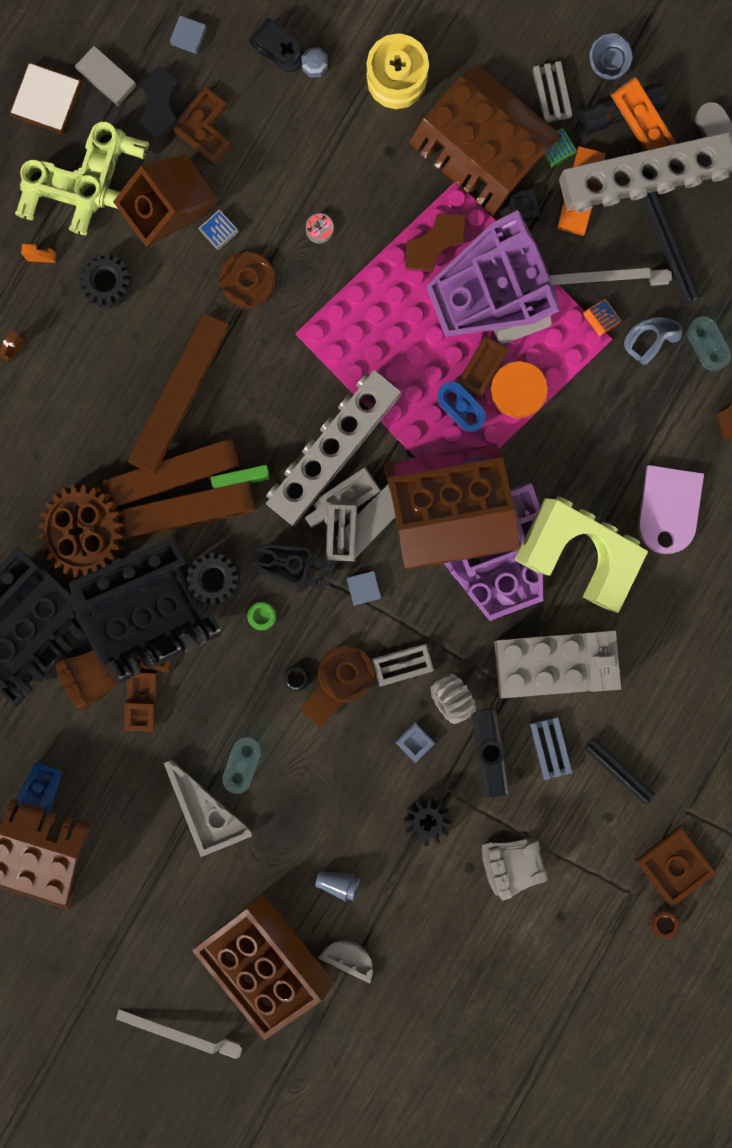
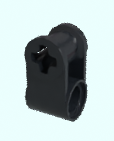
M266 18L249 38L251 46L259 54L276 64L281 70L294 72L301 66L302 57L299 42L284 31L274 20Z

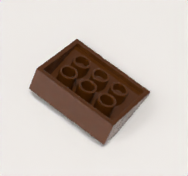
M260 894L192 950L264 1040L321 1002L335 984L263 894Z

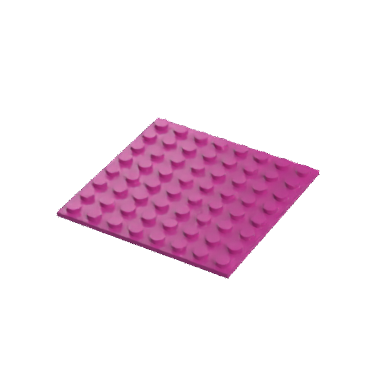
M455 183L441 194L295 333L353 394L359 389L356 385L365 373L370 375L374 370L401 391V397L380 422L415 458L497 444L498 448H500L536 414L516 419L501 413L492 402L490 392L492 381L481 399L470 394L482 406L486 414L483 426L476 432L462 430L438 404L437 394L440 387L447 382L457 383L483 337L486 335L498 342L493 330L446 337L426 288L444 268L487 227L496 221L470 194L463 190L462 186L459 187ZM437 214L465 215L463 246L450 248L443 252L436 260L433 272L405 270L407 240L417 239L427 234L433 227ZM553 285L557 293L560 311L550 315L551 326L503 344V346L509 348V351L497 370L498 372L500 368L508 363L517 361L531 363L540 369L546 378L548 388L546 400L541 408L612 341V338L607 333L601 336L597 334L583 315L585 311L560 285ZM449 393L446 395V400L451 403L455 402L456 396L453 393ZM365 396L362 398L361 403L368 410H371L376 404V399L372 396ZM473 414L465 416L466 421L469 423L476 421V417Z

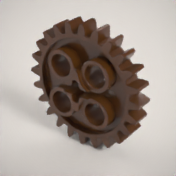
M71 485V489L62 488V494H53L54 502L45 503L49 512L40 513L46 521L45 523L38 524V527L44 529L45 532L40 534L38 538L46 539V543L41 549L50 550L47 560L57 559L54 565L55 568H62L64 566V574L73 572L74 577H79L111 565V560H118L120 558L116 550L125 549V546L119 541L122 538H127L126 534L120 532V528L127 526V523L119 522V518L123 516L124 512H116L114 510L118 505V501L108 502L111 496L110 493L101 494L100 487L91 488V485H82V487L80 485ZM92 509H94L96 513L94 521L91 518ZM66 513L70 516L69 524L65 520ZM96 537L100 541L99 549L95 546ZM71 541L74 544L73 553L70 551L69 544Z

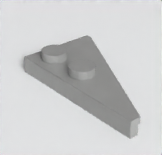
M173 760L164 763L200 857L253 836L252 831Z

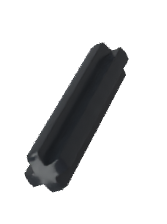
M592 738L588 741L584 749L643 804L647 805L651 802L655 793L597 739Z

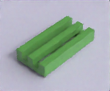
M267 465L210 478L212 487L216 489L238 483L251 482L252 484L269 480L270 474Z

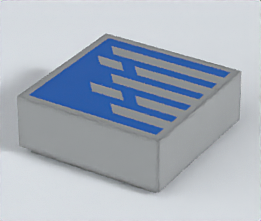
M220 210L199 227V231L218 251L239 233L238 229Z

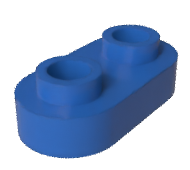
M447 382L440 387L437 401L449 417L466 432H476L481 429L486 419L482 406L459 383ZM453 393L456 396V401L448 402L446 395ZM473 414L476 417V421L469 423L466 421L465 416Z

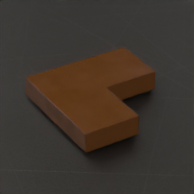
M205 86L177 119L179 124L172 132L214 166L232 145L231 141L212 127L226 110L228 104Z

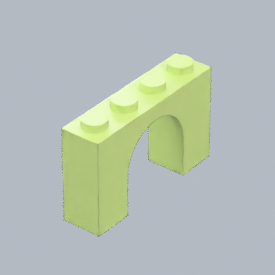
M557 496L556 500L544 498L515 557V561L537 573L550 576L563 548L569 540L577 535L586 534L592 539L597 548L598 563L583 598L603 609L619 613L648 551L639 546V540L628 535L622 537L617 534L618 529L605 522L599 524L594 521L596 516L582 509L579 512L571 508L572 502Z

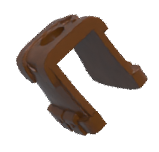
M94 650L77 657L63 658L55 662L58 677L69 699L79 710L90 707L100 696L118 686L103 670Z

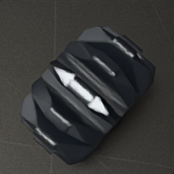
M427 796L426 805L424 806L419 798L415 799L418 809L416 810L412 806L407 807V811L413 817H403V822L413 824L405 829L406 834L417 831L412 840L417 843L421 836H423L424 846H429V837H433L434 842L439 844L438 833L445 837L449 835V832L442 826H451L452 820L442 818L448 816L450 810L446 808L439 811L443 804L441 800H438L433 807L431 796ZM426 814H431L432 820L436 819L435 823H430L429 828H424V823L420 824V819H425Z

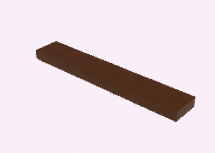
M206 314L202 315L128 459L129 464L155 475L230 329L228 323Z

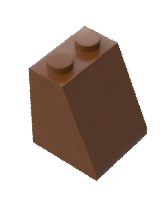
M186 154L141 165L113 203L144 245L148 247L202 218L218 198Z

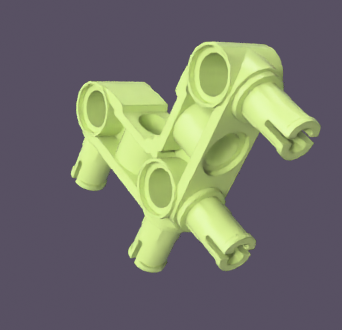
M108 122L97 123L93 126L85 146L87 152L82 168H79L78 171H66L56 168L52 163L29 160L22 165L20 171L22 178L20 190L22 195L15 214L25 219V216H27L26 219L33 220L38 199L42 196L76 206V210L69 230L77 234L80 231L81 235H87V229L93 212L105 206L117 208L113 201L120 192L110 189L109 186L118 156L121 153L145 159L147 154L144 152H148L149 142L125 136L122 130L114 128ZM103 136H112L109 142L100 143V139ZM34 173H42L39 180L30 181ZM90 187L96 188L92 196H84L86 189Z

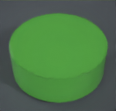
M257 602L248 610V622L257 630H267L276 621L275 609L266 602Z

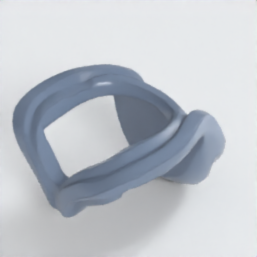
M664 317L649 318L638 323L629 331L624 341V347L642 365H647L658 353L665 339L671 343L681 340L682 326L678 322ZM649 329L654 330L657 333V339L641 357L632 349V346L642 332Z

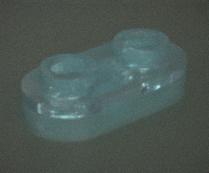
M705 316L693 320L688 326L687 336L702 365L710 371L723 369L730 362L731 352L716 323L711 318ZM697 329H703L705 337L698 336ZM711 353L718 355V362L710 359Z
M243 737L232 748L223 774V784L231 793H242L252 783L261 756V746L254 738ZM244 746L252 748L251 756L243 755L242 749ZM235 773H240L243 776L242 783H235L233 781Z

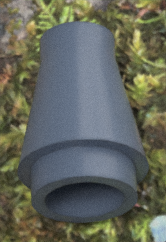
M320 870L316 880V887L327 891L345 902L348 899L354 901L359 888L360 878L354 877V873L325 872Z

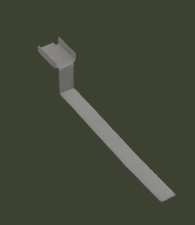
M650 268L549 275L553 285L649 278L650 286L669 285V281H672V274L668 269L651 270Z
M118 1010L116 1019L211 1054L219 1051V1053L229 1057L240 1058L242 1051L240 1045L242 1043L225 1037L223 1041L221 1040L214 1044L123 1010Z

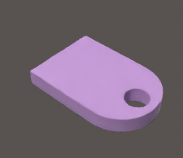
M650 465L646 466L638 518V533L642 542L650 550L660 554H672L683 550L691 543L697 527L704 474ZM661 532H667L672 537V543L667 548L660 546L658 543V535Z

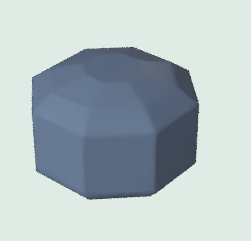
M308 48L302 55V71L310 78L322 77L328 70L327 54L322 49Z

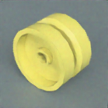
M398 33L387 35L378 40L369 51L367 59L368 89L373 98L384 107L393 109L407 108L416 103L424 94L428 80L429 61L427 52L422 44L411 36Z

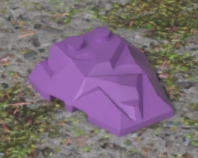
M532 483L510 489L515 508L520 547L540 508ZM519 550L444 563L489 621L543 601V574L537 573L515 561Z

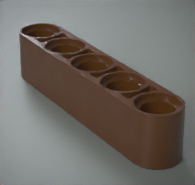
M225 440L161 462L155 475L143 469H137L105 480L101 483L104 493L111 494L108 502L118 501V505L114 509L118 510L211 479L210 477L233 472L241 468V464L233 440Z
M244 482L127 508L117 512H124L123 516L119 518V522L127 523V526L120 528V532L127 535V538L121 539V541L243 515L254 512L257 509L251 482Z

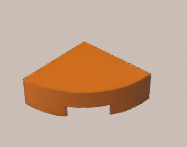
M22 244L21 254L27 261L56 263V252L52 249L40 250L37 249L35 244Z

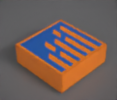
M606 299L583 313L599 336L622 322Z

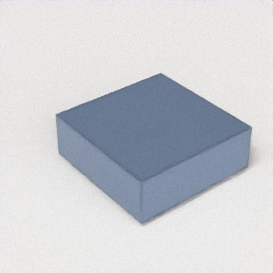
M179 16L170 39L171 45L197 54L207 30L206 25Z
M374 571L347 578L354 606L381 599Z
M416 722L395 742L414 763L435 744Z

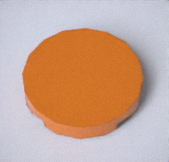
M517 361L508 363L499 369L493 378L490 392L492 402L501 413L511 416V418L520 419L530 417L538 412L546 400L548 388L546 378L540 369L531 363Z

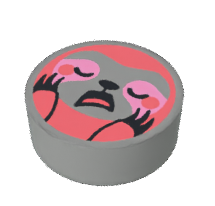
M317 213L307 220L306 234L312 242L321 244L327 242L332 237L334 225L329 216Z

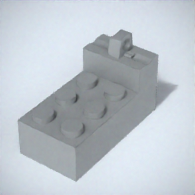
M616 631L494 641L499 698L621 689Z

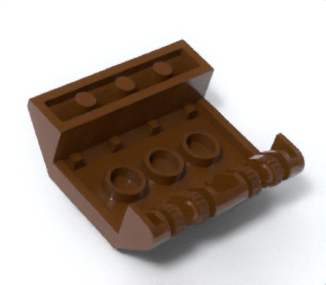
M477 65L461 75L424 117L409 144L418 152L424 147L421 155L425 158H428L434 152L438 143L444 147L434 166L441 169L448 161L442 173L459 187L468 181L463 189L467 194L474 191L480 180L485 182L487 186L478 196L477 202L482 206L490 195L493 194L485 209L494 216L508 201L509 194L541 157L544 159L563 136L483 68Z
M11 799L7 804L3 819L0 820V889L70 911L76 885L73 884L80 851L88 838L90 823L78 820L68 841L74 818L67 817L62 825L59 838L50 836L56 823L57 813L52 811L48 813L40 832L46 816V810L22 802L15 816L18 801Z

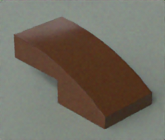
M140 670V675L136 677L131 676V679L127 681L125 731H154L157 671Z
M319 686L299 710L322 728L343 702L329 697Z

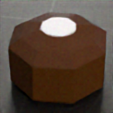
M660 909L652 913L649 925L656 936L669 939L677 934L680 922L672 911Z

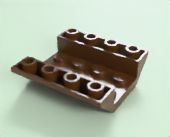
M497 444L384 464L405 570L520 549L515 508L503 456Z

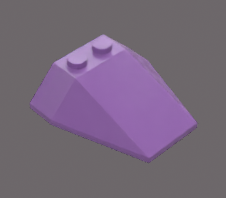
M518 210L493 222L426 286L446 337L534 324L560 311L557 293L539 249Z

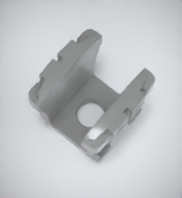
M525 838L507 843L489 842L482 844V860L488 883L496 896L499 895L502 901L512 898V896L530 886L548 881L538 840Z

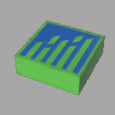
M563 128L557 131L563 137L546 156L551 167L558 165L577 153Z

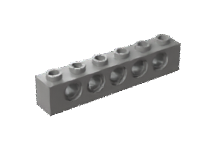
M729 132L564 169L559 182L566 210H576L577 213L592 209L593 205L603 203V206H612L624 198L630 197L631 200H638L646 197L647 193L658 191V194H664L673 191L675 187L685 185V188H691L701 184L703 180L712 179L713 182L724 180L732 172V144ZM697 158L704 159L708 167L699 165ZM669 165H677L681 173L673 172ZM642 171L651 172L654 179L645 178ZM615 177L624 178L627 185L621 186L617 184ZM595 183L600 191H591L587 184Z
M375 370L370 375L365 373L356 385L359 388L352 397L350 395L345 397L338 407L341 411L335 419L330 417L320 429L323 433L318 440L312 439L302 451L305 456L299 463L294 461L285 471L284 475L287 478L281 485L276 483L266 495L269 498L266 505L292 526H296L401 397V391ZM372 396L376 399V404L371 410H364L360 407L363 397ZM354 418L358 422L356 430L350 433L343 431L342 424L344 420ZM329 440L339 442V450L333 455L326 454L324 450L325 444ZM311 462H319L321 465V472L316 477H310L307 474V466ZM293 484H301L303 487L302 496L298 499H292L289 495V488Z

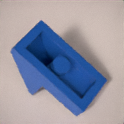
M34 763L16 798L18 806L15 813H17L22 802L49 812L62 771Z

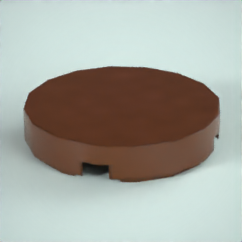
M252 251L230 256L223 264L219 274L220 287L225 298L233 305L241 308H255L264 304L272 296L275 288V273L270 262L262 255Z
M342 645L331 649L324 655L318 667V680L321 688L329 697L339 702L349 703L361 699L370 691L375 678V669L369 656L361 649H356L349 645Z

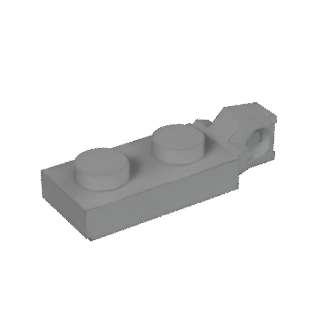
M365 467L319 497L318 501L313 504L317 510L306 516V521L311 528L322 521H325L327 524L328 503L357 504V507L380 493L381 489ZM339 509L334 511V523L339 520ZM345 509V515L350 513V510Z

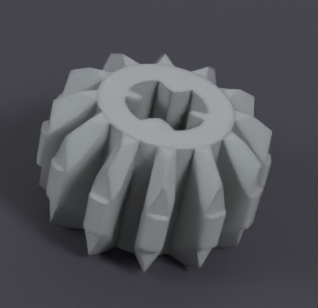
M456 675L444 676L430 687L431 697L435 701V705L450 723L456 724L465 721L476 711L475 700L471 696L472 693L469 692L467 685H464L462 680Z

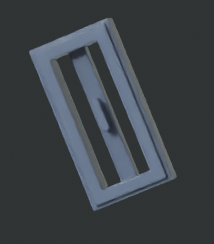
M558 717L530 724L543 779L548 780L553 777L572 774ZM553 724L563 769H559L548 725ZM540 727L543 728L553 767L551 772H548L537 729Z

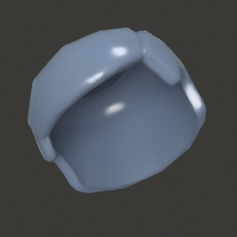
M617 33L601 35L593 42L589 53L590 65L593 71L607 80H614L624 75L629 70L633 60L630 44Z

